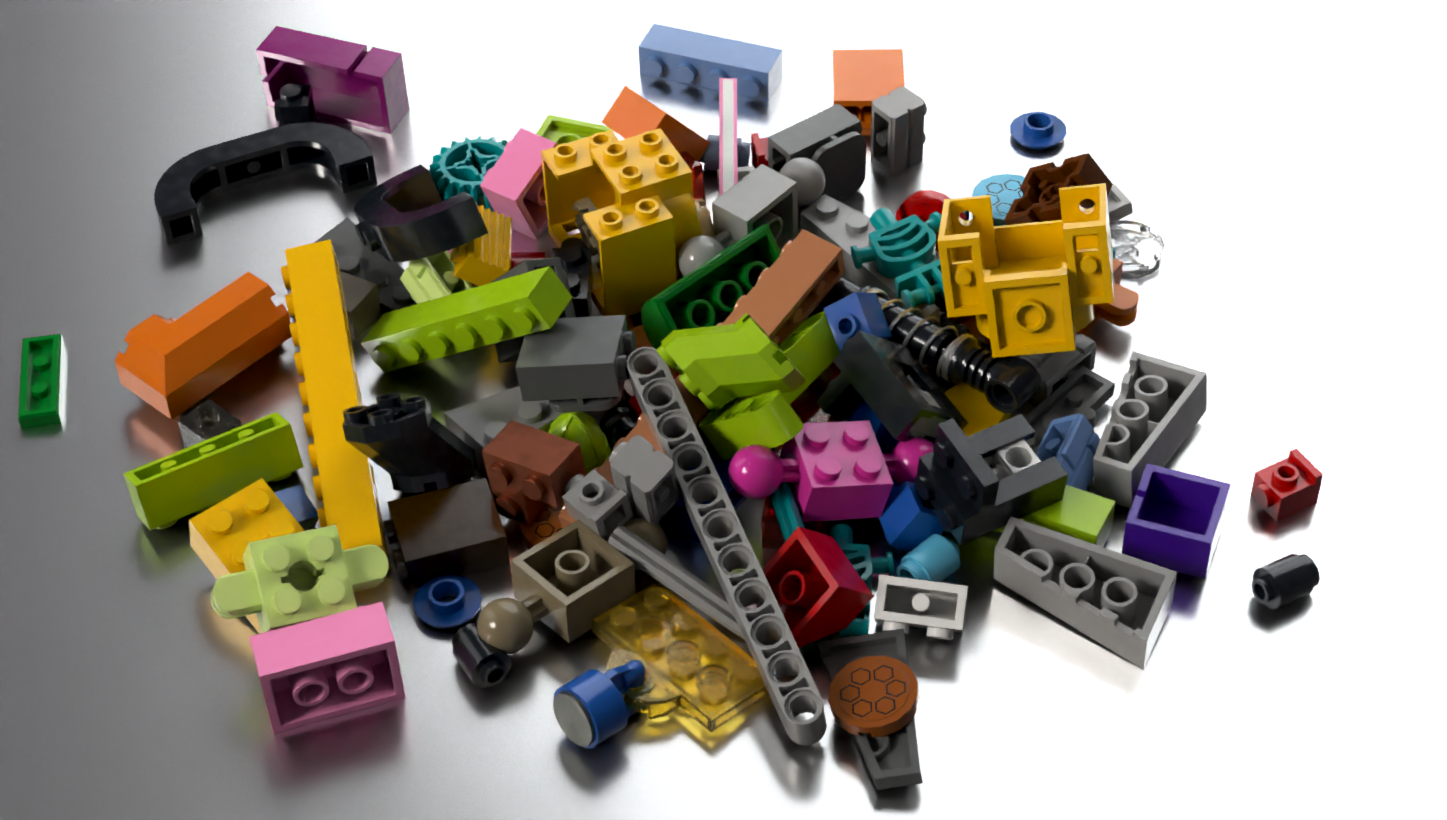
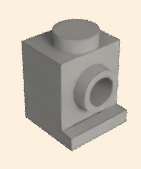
M594 469L586 476L582 474L574 476L565 487V495L562 498L568 514L575 521L580 520L605 541L619 525L623 526L633 517L627 494L622 489L618 490Z

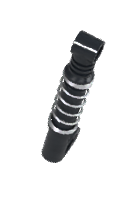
M843 276L808 317L810 318L819 312H823V308L854 292L876 293L892 334V338L888 339L889 341L906 346L913 356L919 360L923 368L929 365L937 369V376L942 377L945 381L954 385L968 384L971 388L984 393L988 402L999 412L1005 414L1014 413L1041 386V377L1037 369L1027 360L1019 357L1012 358L1010 361L1001 357L992 358V352L981 347L980 341L972 335L963 334L959 336L958 330L954 326L947 325L941 327L939 319L931 316L924 318L919 308L906 309V305L901 299L889 300L888 294L885 291L873 286L862 287Z

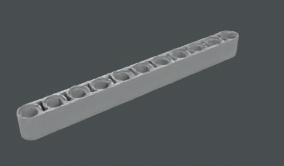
M638 348L627 359V368L634 395L659 450L674 461L679 495L787 735L792 741L800 745L815 744L822 739L827 728L822 697L667 363L661 358L655 348ZM691 468H697V469L692 470V471H687L688 469H691ZM705 501H713L710 504H701ZM723 534L729 535L726 538H716L717 536ZM735 569H746L741 573H730ZM751 604H762V606L756 609L746 608ZM769 639L779 640V642H777L774 645L768 646L762 644L763 642ZM788 675L796 677L791 682L778 681L780 678ZM807 712L814 714V716L808 720L795 719V717L801 713Z

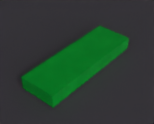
M62 334L22 339L18 421L21 429L62 424L64 341Z

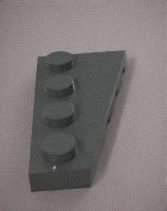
M348 217L314 242L331 239L340 271L377 284L382 314L417 304L400 280L405 270L396 262L385 259L377 251L371 252L368 245L364 246L357 234L355 224Z
M904 628L816 642L831 682L836 673L848 663L865 656L883 655L899 659L909 667ZM915 715L901 730L884 737H871V733L864 734L859 732L860 736L854 735L877 790L923 783Z

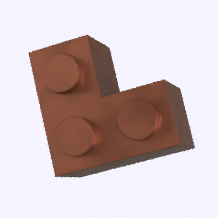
M513 420L481 451L498 513L508 519H515L531 525L549 504L555 507L559 506L563 501L562 496L565 495V487L574 476L578 474L586 476L579 443Z

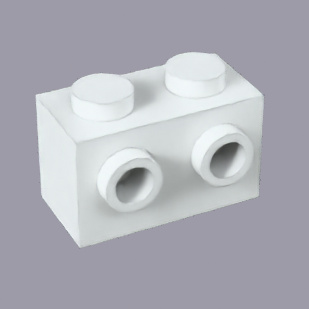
M879 574L874 620L875 622L883 623L882 631L904 628L905 634H909V627L927 629L926 637L953 640V633L963 634L968 586Z

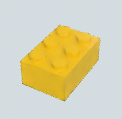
M263 478L189 520L190 546L216 579L222 575L246 571L242 556L249 542L305 531ZM257 614L246 615V618L261 634Z

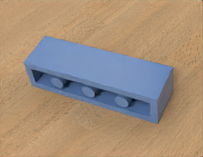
M655 23L638 46L640 75L716 91H719V78H737V95L768 102L783 78L782 49Z

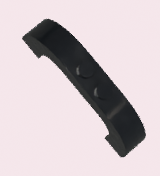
M315 122L283 125L197 150L169 167L156 185L154 201L165 242L169 246L203 236L197 210L202 202L210 196L299 169L324 171L336 180L343 194L377 184L373 155L366 143L353 132L339 126Z
M421 164L378 185L365 194L354 206V212L359 221L355 225V229L363 245H368L371 252L377 251L385 259L392 262L412 261L433 256L461 246L488 233L474 198L463 191L442 201L429 170Z

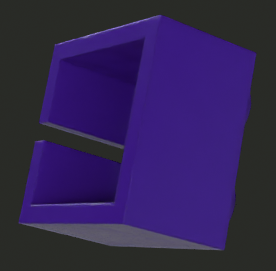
M1147 463L1137 489V496L1135 495L1126 520L1122 554L1173 571L1206 579L1225 519L1231 484Z

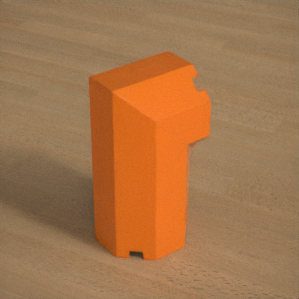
M248 271L178 319L169 318L170 320H167L160 315L153 314L129 330L124 339L129 344L126 352L123 354L119 351L115 359L120 383L172 420L292 337L289 326L291 323L289 313L283 304L277 307L273 304L270 297L275 295V292L270 285Z

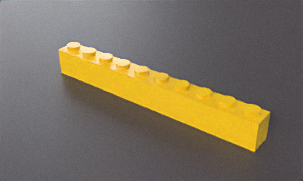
M331 239L285 249L287 265L281 267V273L285 288H291V294L285 295L290 318L295 317L296 322L290 323L289 326L294 346H300V352L294 353L297 372L299 376L304 375L305 381L298 383L303 406L309 405L310 411L303 413V420L308 437H314V443L308 444V453L313 469L318 468L319 475L312 476L317 500H323L324 508L317 509L320 527L336 525L343 550L369 544L379 546L385 552L388 558V570H391L373 461L346 441L342 426L344 422L343 411L350 407L361 406L363 403L338 260Z

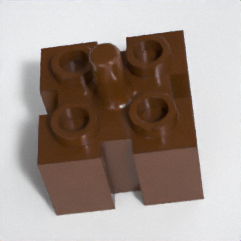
M1089 153L1066 158L1061 166H1056L1054 162L1031 167L1020 187L1023 196L1022 198L1014 199L1004 221L1007 225L1062 220L1059 188L1106 183L1108 196L1113 184ZM1084 199L1080 202V205L1085 209H1089L1095 203L1091 199Z

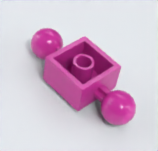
M870 420L803 423V429L795 437L783 444L780 458L772 449L763 445H749L741 448L730 461L728 476L732 487L737 493L745 498L755 500L772 495L781 483L789 482L803 522L881 517L892 489L893 481L891 477L898 485L905 481L914 483L919 457L932 452L934 444L925 438L915 437L906 442L900 441L891 453L882 454Z

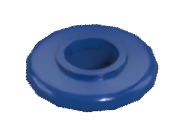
M1036 111L1022 114L1016 117L1010 124V134L1014 140L1022 146L1031 149L1052 148L1061 143L1067 134L1066 125L1055 115Z
M444 575L424 583L415 594L413 606L416 615L423 623L434 628L450 629L462 626L472 620L480 609L482 596L479 587L472 580L459 575ZM444 596L457 597L455 600L447 603L438 601V599Z

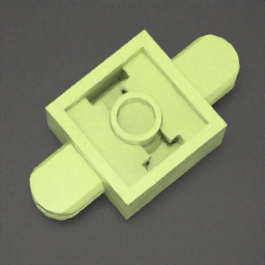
M336 525L249 542L242 556L246 571L222 575L218 578L212 589L210 600L213 610L221 618L233 619L257 614L261 633H265L270 630L357 608L354 592L377 587L386 577L389 568L388 558L385 552L377 545L369 544L343 550Z

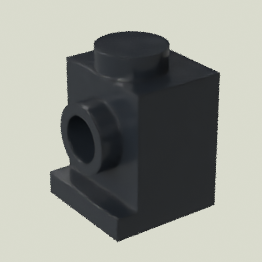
M311 84L283 85L280 89L281 98L280 100H275L274 105L276 121H280L279 126L305 122L316 123L317 116Z

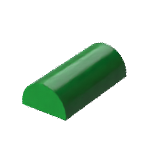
M768 224L761 225L644 303L641 309V321L645 334L653 348L658 349L662 345L661 341L673 330L716 326L727 319L733 312L738 299L750 292L756 285L761 272L767 267L770 268L780 256L781 250Z

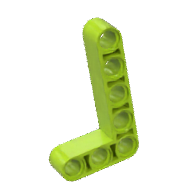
M824 311L805 320L778 346L807 380L794 392L782 393L778 389L755 396L731 398L720 409L716 407L699 423V428L723 461L732 459L735 453L745 446L763 445L768 448L780 446L795 437L803 429L804 424L790 404L840 353Z

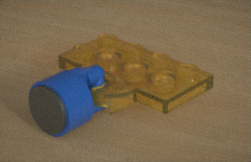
M656 582L593 619L592 633L614 650L606 665V672L603 674L598 670L591 669L559 687L554 693L553 709L555 717L566 736L575 744L591 749L624 729L627 725L628 717L636 712L648 714L647 720L664 717L681 707L709 732H713L769 696V693L755 661L750 655L660 582Z

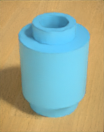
M933 534L901 559V565L896 569L897 576L942 582L959 569V548L952 539Z

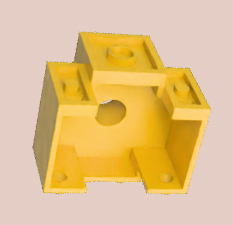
M661 128L646 131L620 141L612 130H608L541 151L548 229L558 248H561L562 242L570 237L580 238L583 241L580 233L571 236L567 234V232L578 229L575 219L576 214L579 212L573 210L574 202L588 197L597 208L595 211L583 214V219L599 242L602 287L593 289L591 292L592 300L602 316L625 315L627 317L640 313L645 302L684 277L678 266L679 251L687 240L702 235V228L693 198L692 170Z
M1106 183L1059 188L1062 220L994 226L990 195L944 199L937 243L947 318L976 315L979 332L990 339L992 358L1076 351V332L1085 328L1095 318L1093 304L1114 303L1113 251ZM1084 199H1091L1095 205L1092 208L1085 209L1081 207L1080 202ZM963 211H969L974 217L969 221H965L960 218L959 214Z

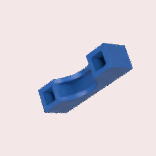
M863 401L847 421L870 420L882 454L891 453L900 441L893 438L867 403ZM891 477L893 486L883 513L878 518L890 546L898 550L912 551L931 535H941L944 529L940 525L937 512L930 502L923 500L919 496L915 483L905 481L898 485Z

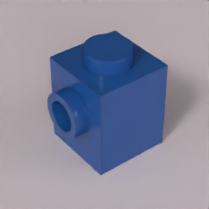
M854 292L823 308L839 352L842 351L846 341L858 331L886 340L892 338L876 293Z

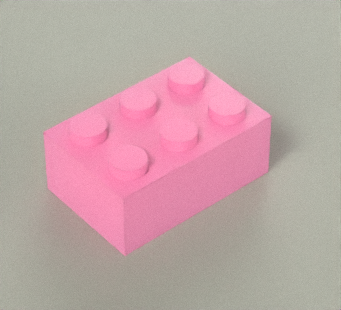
M383 601L249 637L274 734L405 698L395 640Z

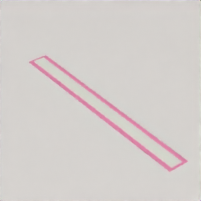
M719 78V195H721L738 183L737 78Z

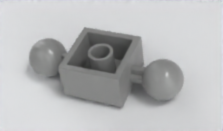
M805 157L794 158L788 161L781 168L780 172L761 164L750 174L745 175L724 194L719 195L712 202L715 237L699 235L690 238L682 245L678 254V266L682 275L686 276L765 224H768L782 251L784 245L788 241H793L798 235V205H808L820 198L825 189L826 179L821 166L814 160Z

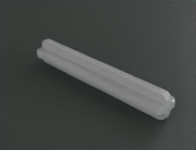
M619 525L608 539V543L632 561L634 565L745 640L723 594L624 526Z

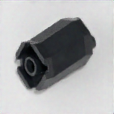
M388 393L377 397V404L368 407L364 405L354 406L343 411L344 422L342 426L346 441L390 474L394 490L413 494L425 492L424 484L436 483L437 490L444 489L475 476V469L478 468L475 450L432 416L430 403L426 400V396L402 399L401 393Z

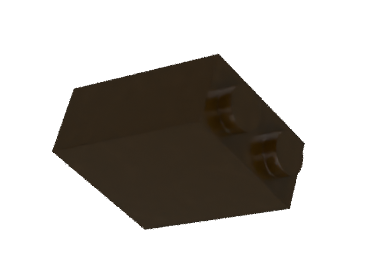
M486 478L387 502L390 519L383 521L389 545L397 543L398 549L392 550L397 574L406 573L411 590L420 588L424 583L435 577L444 575L464 577L510 565L507 537Z

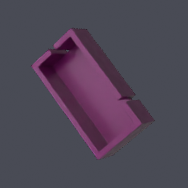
M276 26L256 49L261 75L266 76L262 82L267 106L274 107L275 100H280V89L283 85L311 84L316 116L318 118L388 134L395 130L410 110L402 53L372 47L370 51H367V45Z

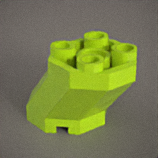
M748 313L743 315L735 324L673 330L661 341L662 345L656 349L661 358L681 375L679 379L695 397L698 396L710 411H713L716 407L720 409L734 397L755 396L778 389L782 393L794 392L807 381L792 361L766 335L767 333Z

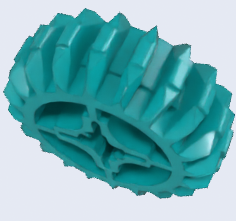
M481 136L473 140L465 137V140L460 143L452 141L451 148L442 147L440 154L433 156V163L429 165V172L441 200L444 201L464 191L474 198L478 206L483 205L484 209L490 208L492 212L494 209L481 189L480 184L483 182L486 172L495 165L504 152V148L508 143L507 140L497 142L495 136L488 140L482 139Z

